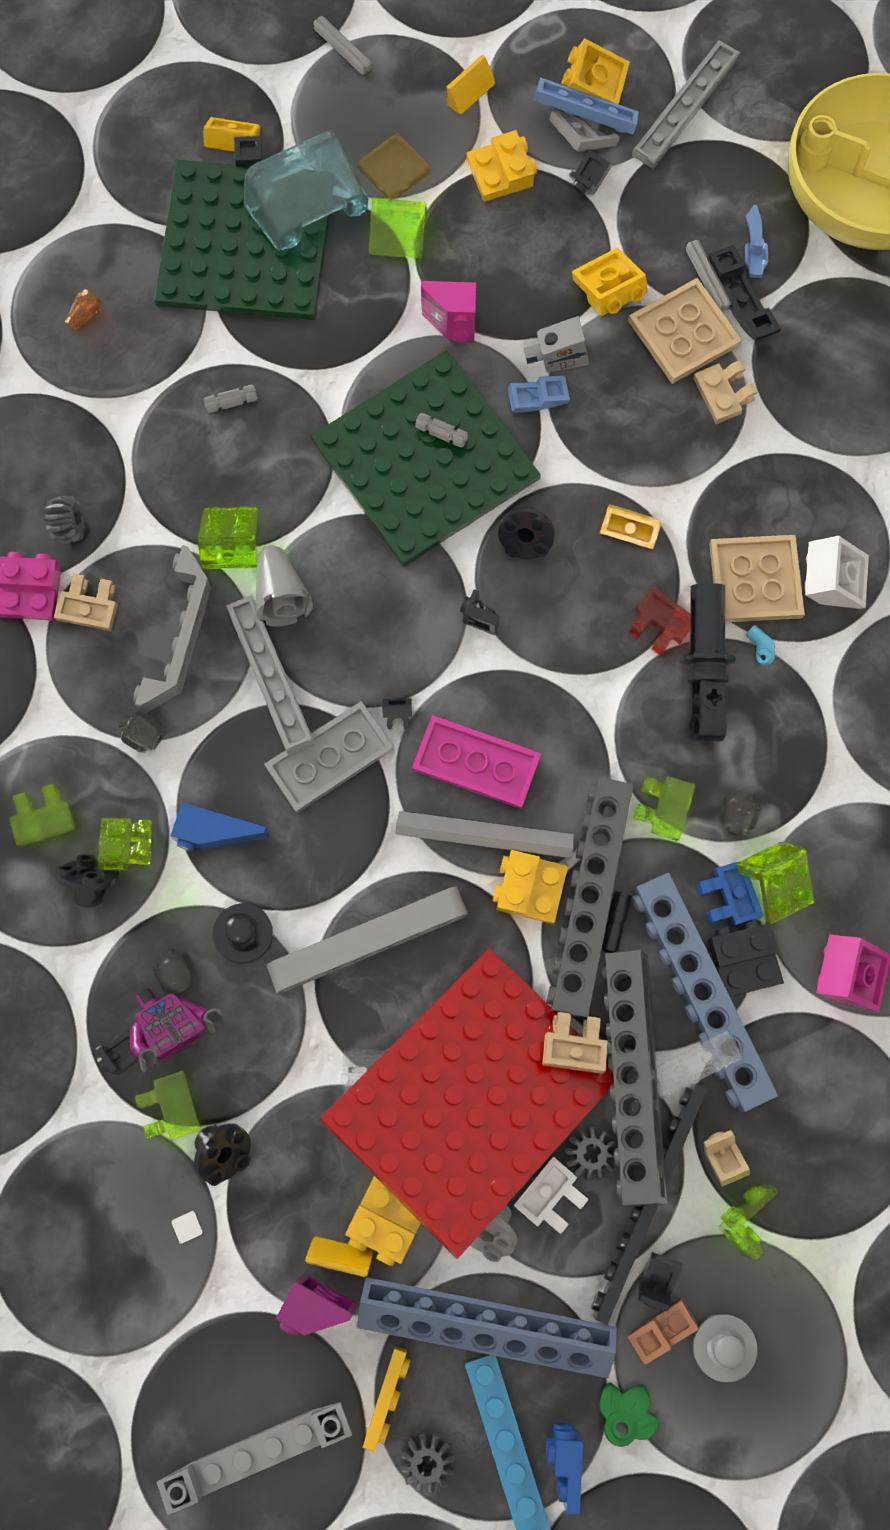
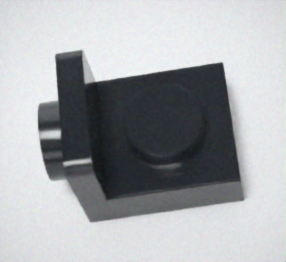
M474 589L471 597L466 596L460 609V612L463 613V623L495 635L499 626L500 616L488 607H476L479 601V591Z

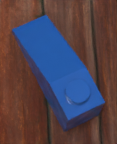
M181 803L170 836L177 842L176 846L193 851L195 847L209 849L266 839L269 836V831L261 825Z

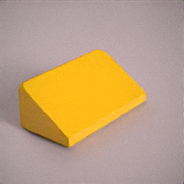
M484 55L477 58L447 86V105L460 115L495 84L494 76Z
M211 117L203 128L204 146L235 152L234 137L259 136L261 126Z
M609 504L600 533L653 549L662 520Z
M314 1237L305 1261L308 1264L366 1277L369 1274L373 1251L366 1249L363 1252L350 1244Z

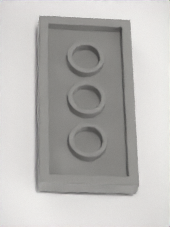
M360 701L311 733L315 744L289 755L285 750L264 765L295 812L299 813L392 752L394 748L365 705Z

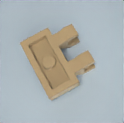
M741 360L730 364L724 370H722L720 364H716L694 373L693 379L715 424L740 415L742 413V405L755 401L754 395L757 394V390L753 383L742 387L736 393H734L730 385L731 382L738 381L744 377L742 372L746 369Z
M73 573L69 592L60 591L54 618L61 622L111 631L118 607L115 601H111L114 597L116 586L112 585L113 582L110 580L101 579L97 597L85 596L89 580H86L84 575Z
M558 1012V1015H555L553 1018L554 1033L547 1032L545 1034L542 1065L601 1074L606 1072L608 1041L599 1040L600 1018L588 1016L587 1020H583V1037L569 1035L571 1014Z

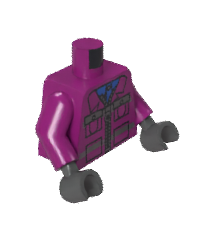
M148 988L135 997L142 1010L135 1015L133 1025L130 1028V1051L140 1062L141 1071L146 1072V1064L150 1063L152 1068L155 1066L159 1067L161 1062L202 1038L205 1030L203 1025L207 1026L210 1033H214L216 1031L214 1023L221 1022L224 1024L225 1020L219 1009L208 1010L187 999L177 998L172 993L158 1000L151 988Z

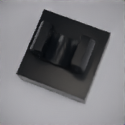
M261 136L234 137L236 167L263 165Z
M412 698L383 699L382 713L383 718H387L388 729H392V721L395 718L402 719L404 729L408 728L409 717H412Z

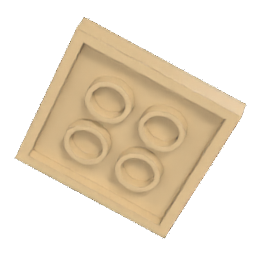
M698 278L629 315L628 319L630 325L672 384L734 350L742 342L740 336Z
M795 535L711 539L709 546L713 583L725 585V623L803 618L805 613Z

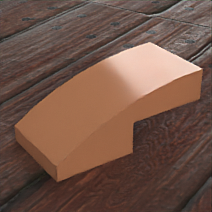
M681 1298L670 1305L668 1311L662 1310L629 1333L627 1337L643 1364L646 1365L671 1350L674 1344L699 1330V1325Z

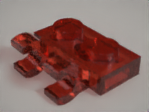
M653 586L636 606L635 612L640 616L634 621L629 630V633L638 639L649 623L660 629L662 634L656 639L651 650L661 656L672 640L681 644L690 633V613Z

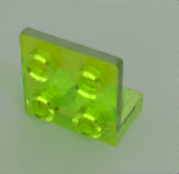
M372 198L369 253L371 255L422 258L425 214H427L428 203Z
M211 507L203 509L197 541L202 569L257 568L256 532L259 517L257 507Z
M779 842L737 862L739 874L760 881L767 923L774 924L813 904L814 898L806 848Z
M757 1184L752 1186L743 1195L745 1201L738 1208L732 1206L720 1217L723 1221L718 1226L721 1232L744 1257L755 1261L765 1252L758 1245L762 1240L749 1226L746 1228L744 1224L779 1192L775 1186L761 1185L759 1187Z

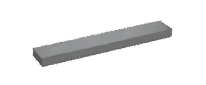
M718 40L633 149L632 156L654 169L738 61L740 52Z
M250 595L226 605L287 754H292L315 744L262 619L260 622L257 618L256 603L253 596Z
M399 811L395 834L558 857L572 858L574 834Z

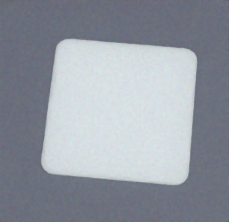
M194 1211L172 1220L173 1228L181 1244L202 1234V1229Z

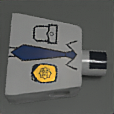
M579 316L538 330L539 344L524 348L527 365L544 361L546 372L589 365Z

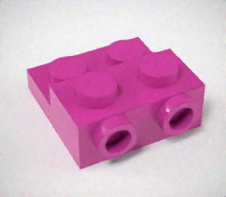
M9 552L8 557L0 556V618L55 620L54 614L57 605L61 567L56 560H53L51 555L37 554L35 559L25 558V555L22 553Z

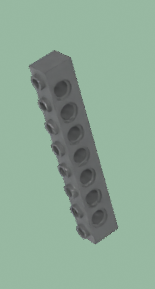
M599 777L596 785H590L587 802H592L591 812H585L581 829L587 831L585 842L579 841L576 858L581 859L579 870L573 869L570 887H575L573 899L567 898L564 912L565 916H569L567 928H561L558 945H563L561 957H555L552 974L557 975L555 987H549L546 1004H551V1011L569 1013L571 1017L584 1020L589 1015L634 784ZM602 805L610 806L614 811V815L612 817L602 816L599 812V807ZM603 833L608 838V844L605 846L597 845L593 840V835ZM591 861L599 862L602 865L603 872L598 875L589 872L587 864ZM584 890H592L597 895V901L592 904L586 903L582 899L581 893ZM580 918L587 919L591 923V931L587 933L580 932L576 928V921ZM579 947L584 950L586 958L583 962H575L571 959L570 950L572 948ZM570 976L577 978L580 983L579 990L576 992L567 991L564 987L565 978Z
M642 950L605 954L606 963H602V975L604 981H607L608 993H604V1005L606 1011H609L610 1023L606 1024V1035L608 1041H611L612 1053L608 1055V1066L614 1076V1084L610 1086V1096L612 1103L616 1105V1116L612 1118V1127L614 1134L618 1135V1148H615L614 1157L616 1166L620 1167L621 1180L617 1181V1195L619 1200H622L623 1206L667 1205L648 955ZM626 978H631V987L627 991L621 992V982ZM628 1008H633V1018L628 1022H623V1012ZM635 1038V1049L630 1053H626L624 1049L626 1041ZM632 1069H637L638 1079L634 1084L629 1085L627 1083V1074ZM639 1100L641 1110L636 1116H631L629 1106L633 1101ZM636 1132H641L643 1143L640 1147L634 1149L631 1144V1138ZM639 1164H643L646 1169L645 1177L640 1181H636L633 1175L634 1168Z

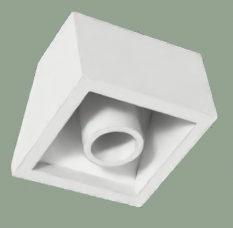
M840 536L809 542L808 554L806 556L805 595L823 605L857 609L865 608L869 555Z

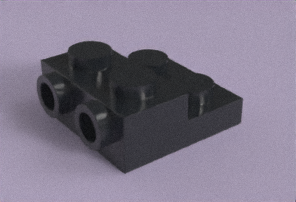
M760 920L751 921L743 924L744 930L733 932L732 927L714 931L715 937H711L708 940L715 968L730 997L784 984L776 957L778 951L769 923L762 925Z

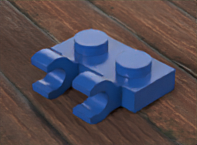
M744 860L714 869L716 878L699 882L696 885L699 897L721 890L726 905L706 913L709 925L730 918L732 925L737 926L764 917Z

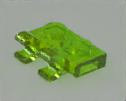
M670 776L665 778L664 783L655 778L646 777L643 780L641 792L660 797L658 806L655 811L648 806L638 804V807L635 808L633 819L652 824L650 830L652 834L679 841L695 784Z
M54 784L42 787L47 807L33 811L29 794L26 795L25 792L13 795L18 815L10 817L17 846H24L76 831L70 803L68 801L60 803L59 789Z
M101 818L98 870H129V864L149 865L151 859L152 821L140 820L131 825V819ZM130 842H138L130 847Z
M184 1071L153 1080L155 1090L135 1096L138 1108L143 1109L160 1103L163 1113V1120L143 1126L146 1138L150 1139L168 1132L169 1138L172 1141L201 1131Z

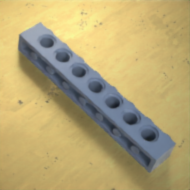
M669 872L637 886L633 891L635 895L632 897L633 904L638 913L643 912L648 922L645 924L646 931L651 940L656 939L661 949L658 951L659 958L664 967H670L674 976L671 979L673 987L679 996L683 994L687 1003V1006H685L686 1014L691 1023L696 1022L701 1032L698 1035L699 1041L706 1052L710 1050L715 1061L712 1063V1068L719 1080L724 1079L728 1088L725 1094L733 1109L738 1108L739 1112H745L777 1097V1092ZM657 903L666 905L668 916H657L654 912V905ZM669 930H675L680 933L682 941L679 945H674L668 941L667 932ZM683 957L693 960L695 964L693 972H685L681 968L680 961ZM698 984L705 986L708 990V997L704 1001L696 998L694 994V987ZM710 1012H715L721 1017L722 1023L718 1029L712 1028L708 1023L707 1018ZM724 1040L731 1041L735 1046V1053L732 1057L725 1056L721 1050ZM739 1068L746 1070L749 1075L748 1083L744 1086L738 1084L735 1079V1073Z
M368 1277L365 1279L356 1328L609 1379L616 1354L617 1327Z

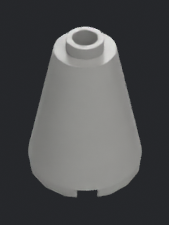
M269 545L257 554V618L260 622L261 619L265 620L268 626L282 627L292 625L298 622L297 617L302 614L306 617L313 609L312 598L284 550L280 547Z

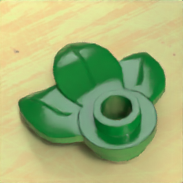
M611 1382L607 1383L599 1400V1408L606 1419L604 1424L605 1436L612 1445L625 1447L631 1444L634 1439L646 1440L656 1432L660 1421L648 1413L650 1397L645 1385L632 1387L624 1394ZM617 1423H623L626 1427V1433L623 1436L619 1435L616 1431Z

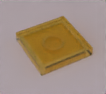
M397 132L357 161V168L390 202L431 173V167Z

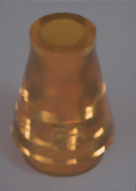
M83 289L81 293H77L64 322L78 332L88 320L100 311L99 306L102 302L91 292Z

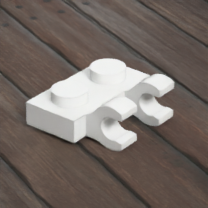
M553 1157L514 1206L537 1227L545 1220L561 1234L569 1224L556 1214L552 1208L563 1195L579 1209L589 1199L572 1186L577 1176Z

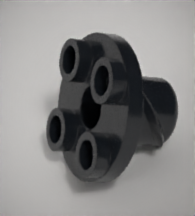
M530 507L518 508L508 512L502 518L498 529V537L508 556L533 559L545 557L549 553L554 542L555 530L550 519L539 510Z
M91 854L79 855L77 861H72L58 867V881L63 886L74 890V901L81 907L91 908L100 905L103 902V896L107 888L115 885L119 880V864L117 862L95 860V856Z
M248 903L232 905L226 908L216 919L213 928L214 944L220 954L231 962H253L261 958L272 945V923L267 914L255 905Z
M231 1123L219 1127L217 1125L208 1126L202 1129L195 1138L194 1145L197 1151L194 1157V1168L196 1173L211 1186L219 1185L221 1182L234 1176L238 1171H243L248 1167L251 1160L249 1156L251 1140L249 1134L241 1126Z

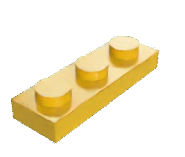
M395 1345L362 1448L375 1452L378 1443L383 1445L385 1443L390 1424L384 1423L388 1410L395 1411L400 1392L395 1390L399 1377L405 1379L411 1361L405 1358L406 1348Z

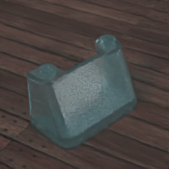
M333 131L323 132L252 165L244 177V207L278 252L295 247L300 241L302 227L342 208H344L348 216H359L368 208V196L340 139Z

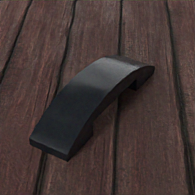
M732 245L710 253L709 260L731 301L730 310L742 329L754 341L779 333L781 328L770 308L764 309L744 273L745 264L735 246Z

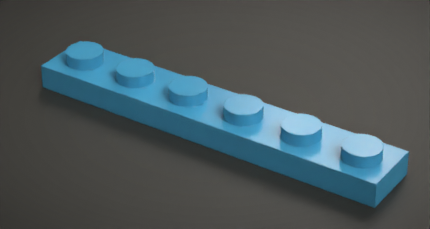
M486 1354L466 1361L465 1367L516 1530H551L496 1356Z

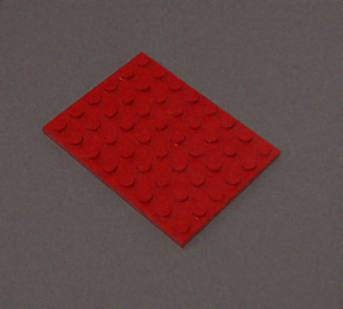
M490 948L319 1119L456 1259L465 1252L610 1090V1086L614 1084L613 1072H610L607 1060L606 1072L603 1074L542 1065L545 1034L547 1032L554 1033L553 1018L558 1013L551 1011V1007ZM571 1026L569 1027V1035L582 1037Z

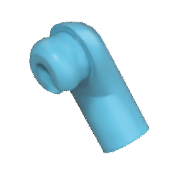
M754 625L747 632L746 636L756 644L757 662L764 666L770 665L775 658V642Z

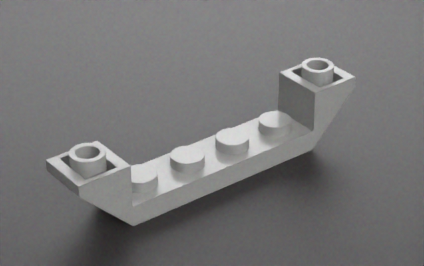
M182 545L180 554H176L174 557L173 570H175L179 581L191 583L187 592V601L189 603L187 610H183L180 616L179 626L181 630L179 637H175L172 643L171 652L173 653L171 664L168 663L164 670V680L166 682L143 677L141 686L137 685L133 700L136 702L135 705L140 712L143 713L150 712L182 693L212 587L189 547Z
M341 1402L308 1411L197 1459L158 1480L156 1483L167 1516L198 1503L202 1496L312 1448L321 1445V1448H324L352 1436L353 1434Z

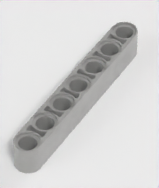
M451 887L268 963L266 968L276 994H280L466 917L468 912L458 888Z

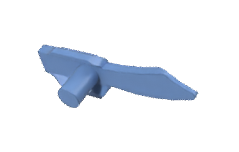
M753 205L745 216L750 234V243L745 244V265L750 278H762L763 271L768 265V244L764 243L762 238V221L758 207Z

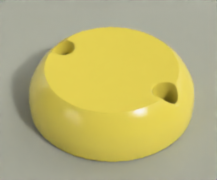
M871 73L849 77L821 91L809 102L799 116L791 136L788 152L790 185L796 200L807 217L832 238L844 244L868 250H890V73Z

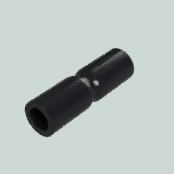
M615 891L601 950L609 953L618 952L624 930L623 924L626 921L632 899L631 895Z

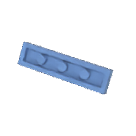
M540 77L534 101L539 102L545 107L563 110L571 116L578 115L589 119L594 124L607 125L620 133L634 134L639 111Z

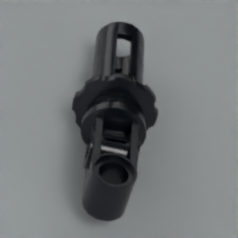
M699 583L690 587V652L688 655L681 656L680 663L690 666V675L687 676V683L690 684L689 735L692 740L721 742L724 740L727 732L726 683H728V675L725 674L726 665L735 663L736 657L725 652V585L719 583Z

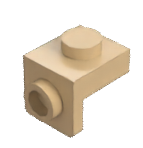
M732 1130L725 1133H714L704 1142L705 1156L722 1187L750 1175V1169L735 1143V1135Z

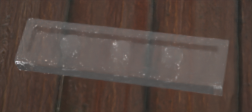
M727 1030L657 1065L659 1100L743 1059L744 1057L730 1031ZM638 1076L628 1080L627 1083L629 1085L634 1084ZM635 1100L630 1104L633 1113L641 1110L639 1100Z

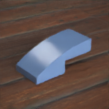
M542 376L536 382L510 383L507 388L512 413L548 409L569 403L570 401L565 376Z

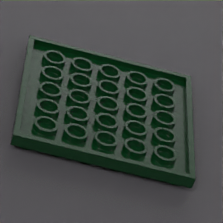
M177 160L154 297L155 305L315 320L334 184L333 173L258 166L236 167L234 164Z
M447 350L311 435L312 442L403 567L526 489L541 477L539 471ZM420 413H425L431 416L432 420L436 418L455 426V430L461 429L468 433V440L465 446L460 448L454 445L451 440L447 442L429 434L428 430L424 432L415 427L417 417Z

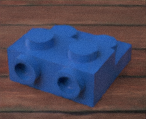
M554 1423L552 1438L546 1437L545 1458H547V1465H552L554 1475L557 1476L556 1493L559 1495V1502L564 1504L566 1514L580 1515L583 1441L579 1431L573 1430V1425Z

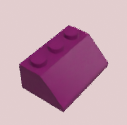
M304 1273L294 1282L276 1320L281 1322L280 1328L293 1336H297L298 1333L307 1335L350 1321L359 1304Z

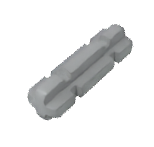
M248 385L243 387L244 390L237 388L218 393V397H214V395L204 398L206 411L212 413L218 411L220 407L223 410L242 405L243 401L246 400L247 403L256 401L258 399L254 385Z
M420 413L416 419L415 427L424 432L428 430L429 434L447 442L451 440L454 445L460 448L464 447L468 440V433L461 429L455 430V426L436 418L432 420L431 416L425 413Z

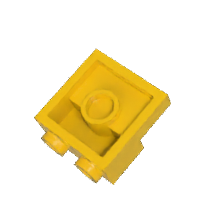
M584 38L578 48L574 46L570 52L568 62L572 65L571 69L568 68L566 70L562 84L619 105L630 62Z
M516 130L492 137L491 145L466 152V159L484 202L533 187L534 175L537 174L536 163L533 158L528 159L526 155L528 152L526 139L524 136L519 137Z
M618 247L572 271L573 281L587 294L588 303L601 316L607 313H617L622 305L630 301L638 302L648 292L646 274Z
M511 850L510 856L504 855L499 873H503L505 876L502 885L496 884L492 900L498 902L496 910L554 925L568 866L542 860L539 856Z
M374 1176L345 1235L350 1237L348 1244L365 1252L367 1247L377 1251L378 1255L376 1258L393 1267L395 1261L399 1264L402 1263L421 1223Z

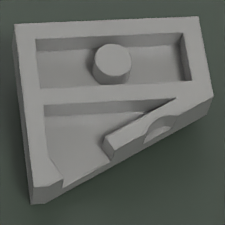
M560 109L552 110L549 118L558 132L566 138L577 152L616 147L620 138L616 133L605 135L598 130L600 124H594L589 119L578 115H568Z

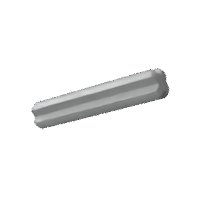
M319 16L314 21V30L358 72L366 75L371 70V61L325 17Z
M694 240L689 242L686 252L705 289L722 312L728 310L731 301L700 241Z

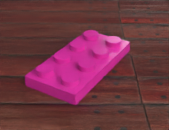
M432 715L412 766V771L522 809L541 753Z

